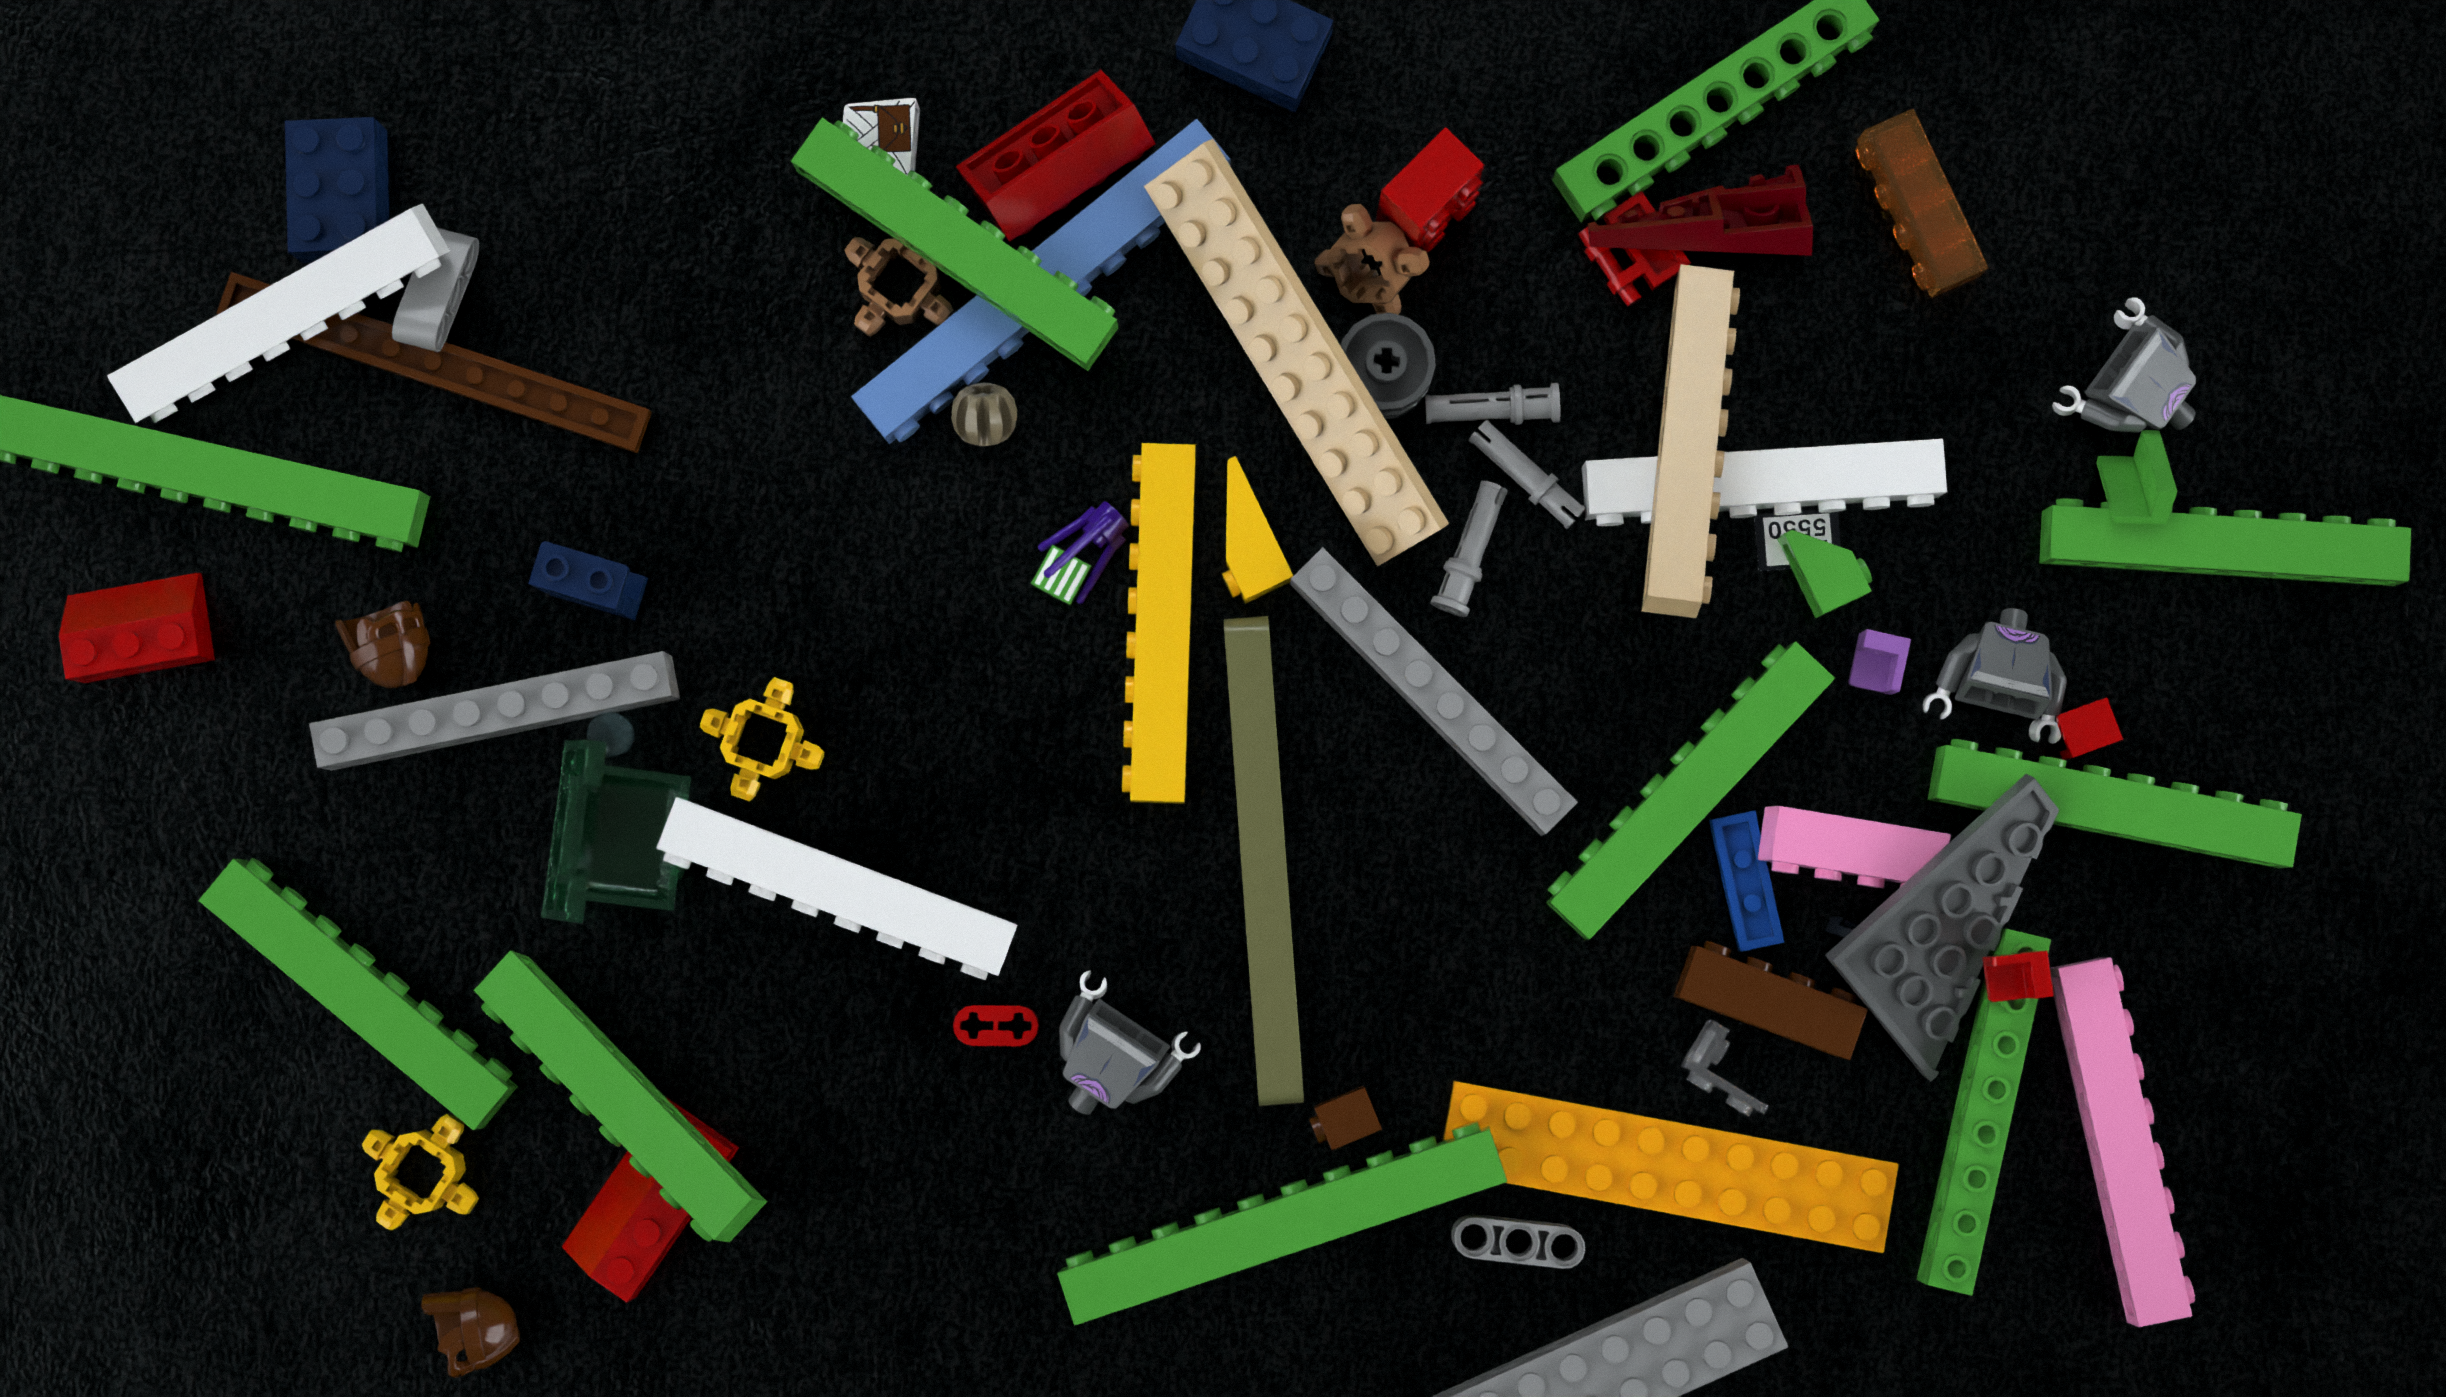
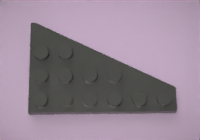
M2025 774L1825 955L1918 1071L1930 1082L1938 1076L1939 1072L1936 1070V1066L1947 1042L1953 1043L1959 1030V1021L1966 1014L1981 982L1977 977L1983 966L1982 957H1987L1990 950L1995 951L2001 938V929L2009 921L2023 890L2019 886L2031 859L2038 858L2043 847L2044 835L2051 829L2059 812L2057 806L2037 780L2028 774Z

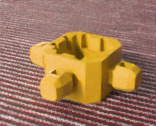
M774 677L763 696L767 697L765 704L748 699L735 705L731 718H728L729 713L716 709L705 710L700 722V728L717 738L724 735L720 750L726 762L741 767L739 775L734 773L731 795L751 801L756 796L761 785L760 782H757L760 774L777 779L789 773L793 760L796 761V766L810 770L819 769L825 752L819 746L806 740L801 744L800 741L804 730L798 717L783 711L785 705H790L794 692L792 683ZM752 713L787 725L786 738L779 757L774 761L773 766L737 754L739 750L737 745L747 719H750Z
M448 1113L440 1117L431 1129L434 1134L427 1130L399 1135L394 1142V1136L383 1130L373 1129L363 1141L362 1147L367 1154L376 1161L383 1159L374 1173L377 1190L389 1197L390 1200L386 1199L383 1201L377 1212L376 1221L388 1230H394L402 1225L409 1216L407 1210L413 1214L429 1212L441 1208L446 1201L448 1202L447 1208L458 1214H469L478 1202L479 1197L473 1189L465 1183L457 1184L466 1171L463 1154L450 1146L451 1143L457 1144L464 1131V1122L454 1115ZM415 1145H420L432 1155L442 1160L440 1163L446 1166L442 1172L444 1174L429 1198H420L416 1193L399 1184L400 1180L395 1177L398 1173V1166L402 1163L410 1148Z

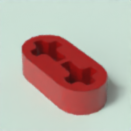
M1020 1005L967 1006L957 1013L953 1023L954 1033L958 1040L971 1046L1027 1045L1035 1039L1040 1027L1039 1019L1035 1012L1028 1007ZM971 1012H976L980 1021H993V1030H981L978 1032V1038H970V1031L962 1030V1021L969 1020ZM1015 1013H1023L1024 1021L1031 1022L1032 1027L1031 1030L1023 1032L1022 1039L1015 1038L1014 1031L999 1030L1000 1021H1012L1015 1019Z

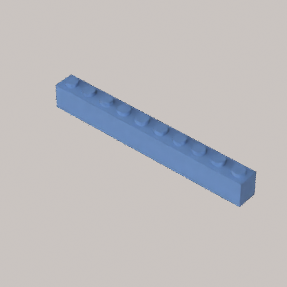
M1198 119L1194 120L1031 251L1042 260L1039 266L1051 275H1054L1056 271H1060L1071 278L1079 286L1076 292L1084 297L1092 289L1091 281L1101 273H1104L1106 276L1114 273L1126 262L1127 259L1124 255L1136 245L1140 249L1146 247L1161 233L1158 227L1165 223V220L1144 186L1202 143L1213 139V137ZM1218 145L1219 149L1221 150L1222 154L1224 155L1225 159L1230 165V158ZM975 296L851 397L889 444L895 439L903 442L919 429L918 421L932 411L935 415L948 407L955 399L952 393L966 383L970 386L979 382L989 372L986 366L998 356L1006 359L1015 353L1024 343L1021 338L1029 331L979 296Z

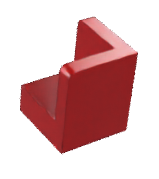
M2107 697L2056 716V722L2067 748L2060 751L2062 760L2074 758L2123 740Z
M2047 950L1982 957L1989 1001L2000 1002L2054 996Z

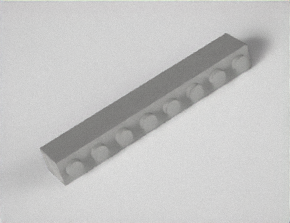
M1323 547L1291 578L1290 585L1541 836L1547 834L1578 803Z
M661 651L309 723L317 768L332 771L679 700L680 695L672 656Z

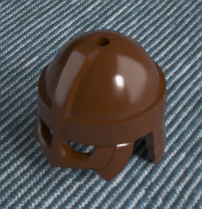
M402 601L360 618L335 621L337 630L350 653L349 657L356 671H361L373 683L386 688H398L417 681L426 665L428 646L431 644L418 603H415L412 609L409 601Z
M481 1287L467 1288L456 1292L424 1294L422 1297L421 1307L423 1312L427 1315H434L439 1342L438 1351L447 1355L448 1375L456 1378L473 1370L491 1367L492 1364L510 1353L520 1342V1332L517 1328L516 1316L511 1305L502 1297L483 1291ZM465 1348L468 1359L458 1361L456 1355Z

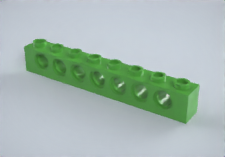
M1813 0L1556 169L1552 181L1581 223L1593 216L1595 221H1598L1605 214L1616 208L1618 205L1615 201L1629 192L1631 196H1634L1641 190L1643 192L1654 183L1652 176L1666 168L1668 173H1671L1691 159L1688 153L1702 144L1705 149H1708L1727 135L1725 128L1739 120L1741 125H1744L1764 111L1761 106L1764 102L1774 96L1778 101H1781L1800 87L1798 80L1810 72L1814 77H1817L1830 69L1837 62L1834 56L1848 48L1850 53H1854L1873 39L1870 33L1879 22V19L1866 0ZM1820 24L1831 26L1835 30L1837 38L1834 40L1823 39L1819 36L1816 26ZM1783 48L1795 50L1800 56V63H1786L1781 58L1780 50ZM1746 72L1759 74L1764 81V87L1752 88L1748 86L1744 81L1743 74ZM1710 96L1722 97L1728 105V110L1721 113L1711 110L1707 104V98ZM1677 119L1686 121L1691 127L1692 134L1686 137L1676 135L1671 130L1670 122ZM1640 143L1648 144L1653 148L1655 158L1650 161L1639 159L1634 153L1633 146ZM1603 167L1611 168L1618 174L1619 182L1614 185H1606L1598 179L1596 171Z
M2001 929L1999 943L1995 951L1990 950L1989 956L2043 950L2049 952L2051 939L2010 929ZM1985 974L1916 1279L1929 1286L1971 1296L1973 1295L2038 998L2000 1002L1989 1001Z

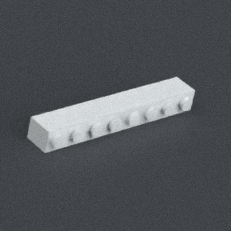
M420 204L107 375L135 423L148 416L156 423L178 411L174 402L188 396L190 401L194 402L215 391L211 382L223 375L231 382L253 370L249 361L263 355L265 360L269 361L288 351L290 347L286 341L296 335L301 334L303 340L306 341L328 329L324 322L327 318L338 313L341 319L344 320L363 310L366 306L362 299L376 292L378 297L382 299L403 288L404 286L400 278L414 271L419 279L442 266L438 258L450 252L426 208L423 204Z
M1943 439L1724 452L1721 478L1714 477L1713 492H1720L1721 494L1719 512L1730 511V518L1757 516V509L1774 508V515H1793L1801 513V506L1817 505L1821 513L1839 512L1846 510L1845 504L1863 503L1864 510L1889 508L1890 501L1907 500L1908 507L1931 506L1935 504L1934 498H1939L1947 492ZM1658 456L1586 461L1581 467L1584 506L1586 507L1585 520L1596 519L1597 526H1615L1624 524L1623 517L1641 516V523L1650 524Z
M676 797L657 845V849L666 852L663 858L666 862L685 869H689L691 862L708 867L706 876L728 885H732L734 878L751 884L748 892L771 901L775 900L776 894L783 895L794 900L791 908L814 917H817L819 909L836 915L833 924L859 933L862 925L879 931L876 938L878 941L900 949L904 941L921 947L919 956L940 964H944L946 957L963 963L960 971L986 980L988 972L999 975L1017 928V924L679 797Z

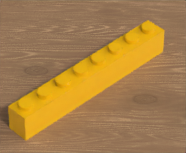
M1142 443V454L1133 455L1132 482H1141L1140 499H1132L1131 526H1139V543H1130L1129 569L1138 570L1137 588L1129 587L1128 614H1136V632H1127L1126 657L1135 659L1134 676H1126L1125 703H1133V721H1124V747L1132 748L1131 765H1123L1122 792H1130L1131 802L1185 804L1196 446L1191 444Z

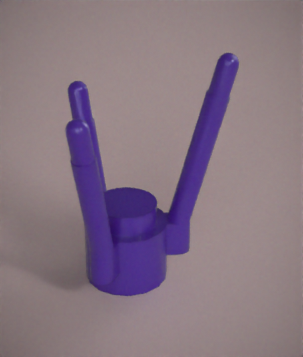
M1106 501L1097 509L1091 506L1080 518L1062 528L1038 546V549L1043 552L1084 527L1082 529L1084 534L1044 571V576L1050 578L1090 541L1099 548L1105 543L1108 544L1076 597V602L1079 604L1085 601L1115 551L1126 541L1121 534L1129 527V524Z

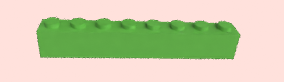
M823 117L791 160L797 172L1073 362L1089 371L1118 329L1117 319L1113 317L1115 310L1096 296H1093L1089 301L1076 292L1079 287L1076 282L1060 271H1056L1054 275L1048 273L1039 266L1042 260L1027 248L1020 245L1017 251L1002 241L1005 237L1004 233L991 223L983 220L978 225L966 216L969 210L959 201L949 195L942 200L930 192L931 183L918 173L910 170L906 175L895 168L893 164L896 160L880 147L873 145L871 150L860 144L856 141L859 137L858 133L842 121L837 120L833 125Z
M2057 499L2056 505H2052L2042 511L2039 564L2396 586L2409 581L2411 528L2395 527L2396 520L2368 519L2367 525L2351 524V517L2324 516L2323 522L2306 521V514L2281 513L2278 514V519L2262 518V512L2256 510L2234 511L2233 517L2217 516V509L2209 507L2190 508L2189 514L2172 513V506L2167 524L2113 523L2107 502H2101L2100 508L2083 507L2084 501L2079 499Z
M1796 641L1788 645L1786 649L1781 644H1778L1761 662L1767 669L1755 681L1748 676L1731 694L1736 702L1725 713L1718 708L1703 723L1700 728L1706 732L1705 735L1695 745L1687 741L1672 756L1670 761L1675 764L1672 770L1664 778L1657 773L1641 789L1640 793L1645 798L1634 810L1627 805L1610 822L1609 825L1614 831L1602 843L1596 838L1586 847L1578 857L1584 863L1575 873L1571 875L1564 871L1548 888V891L1553 896L1546 903L1585 940H1590L1835 679Z
M1952 739L1951 745H1944L1936 749L1927 799L1930 801L1985 811L2025 774H2028L2037 780L2059 809L2053 825L2268 867H2293L2302 814L2288 812L2287 803L2260 799L2259 806L2243 803L2244 795L2227 791H2216L2215 797L2198 794L2199 786L2180 782H2172L2170 789L2155 786L2154 777L2129 773L2127 780L2110 777L2111 769L2093 765H2084L2083 771L2066 768V760L2040 756L2039 763L2022 760L2023 752L2006 748H1996L1995 754L1977 751L1978 743L1966 740Z
M254 858L250 861L233 859L198 901L473 1131L483 1129L518 1087L509 1079L513 1073L497 1059L491 1057L487 1061L477 1053L475 1049L478 1047V1044L468 1034L460 1029L452 1032L441 1022L444 1015L433 1005L424 1000L419 1004L407 994L410 987L401 978L391 972H388L385 976L372 964L376 959L366 949L356 943L350 947L338 937L342 931L335 923L323 915L316 918L304 908L308 902L299 893L287 886L282 890L270 879L274 874L264 864Z
M510 950L474 989L484 1001L481 1005L482 1010L499 1024L505 1022L514 1032L510 1036L511 1040L527 1054L533 1052L543 1062L539 1067L540 1070L557 1085L563 1083L573 1093L569 1099L577 1109L587 1116L593 1114L603 1124L599 1131L608 1141L617 1147H620L622 1144L633 1155L629 1159L631 1165L646 1178L653 1176L663 1187L659 1191L661 1196L678 1210L682 1207L693 1218L690 1222L691 1227L703 1239L709 1242L712 1239L731 1242L767 1203L753 1186L529 956Z

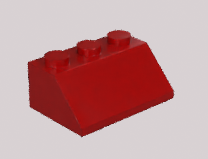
M202 573L68 595L59 631L65 679L88 683L215 660Z

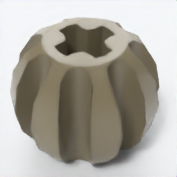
M992 383L973 384L959 391L953 401L951 413L953 427L960 438L967 443L977 446L995 445L1007 440L1016 427L1017 408L1015 400L1004 387Z

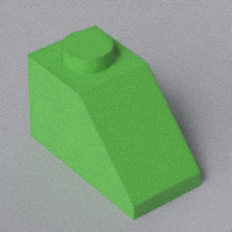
M1790 530L1777 539L1815 618L1872 592L1868 585L1872 582L1871 573L1862 558L1856 560L1851 550L1795 530Z

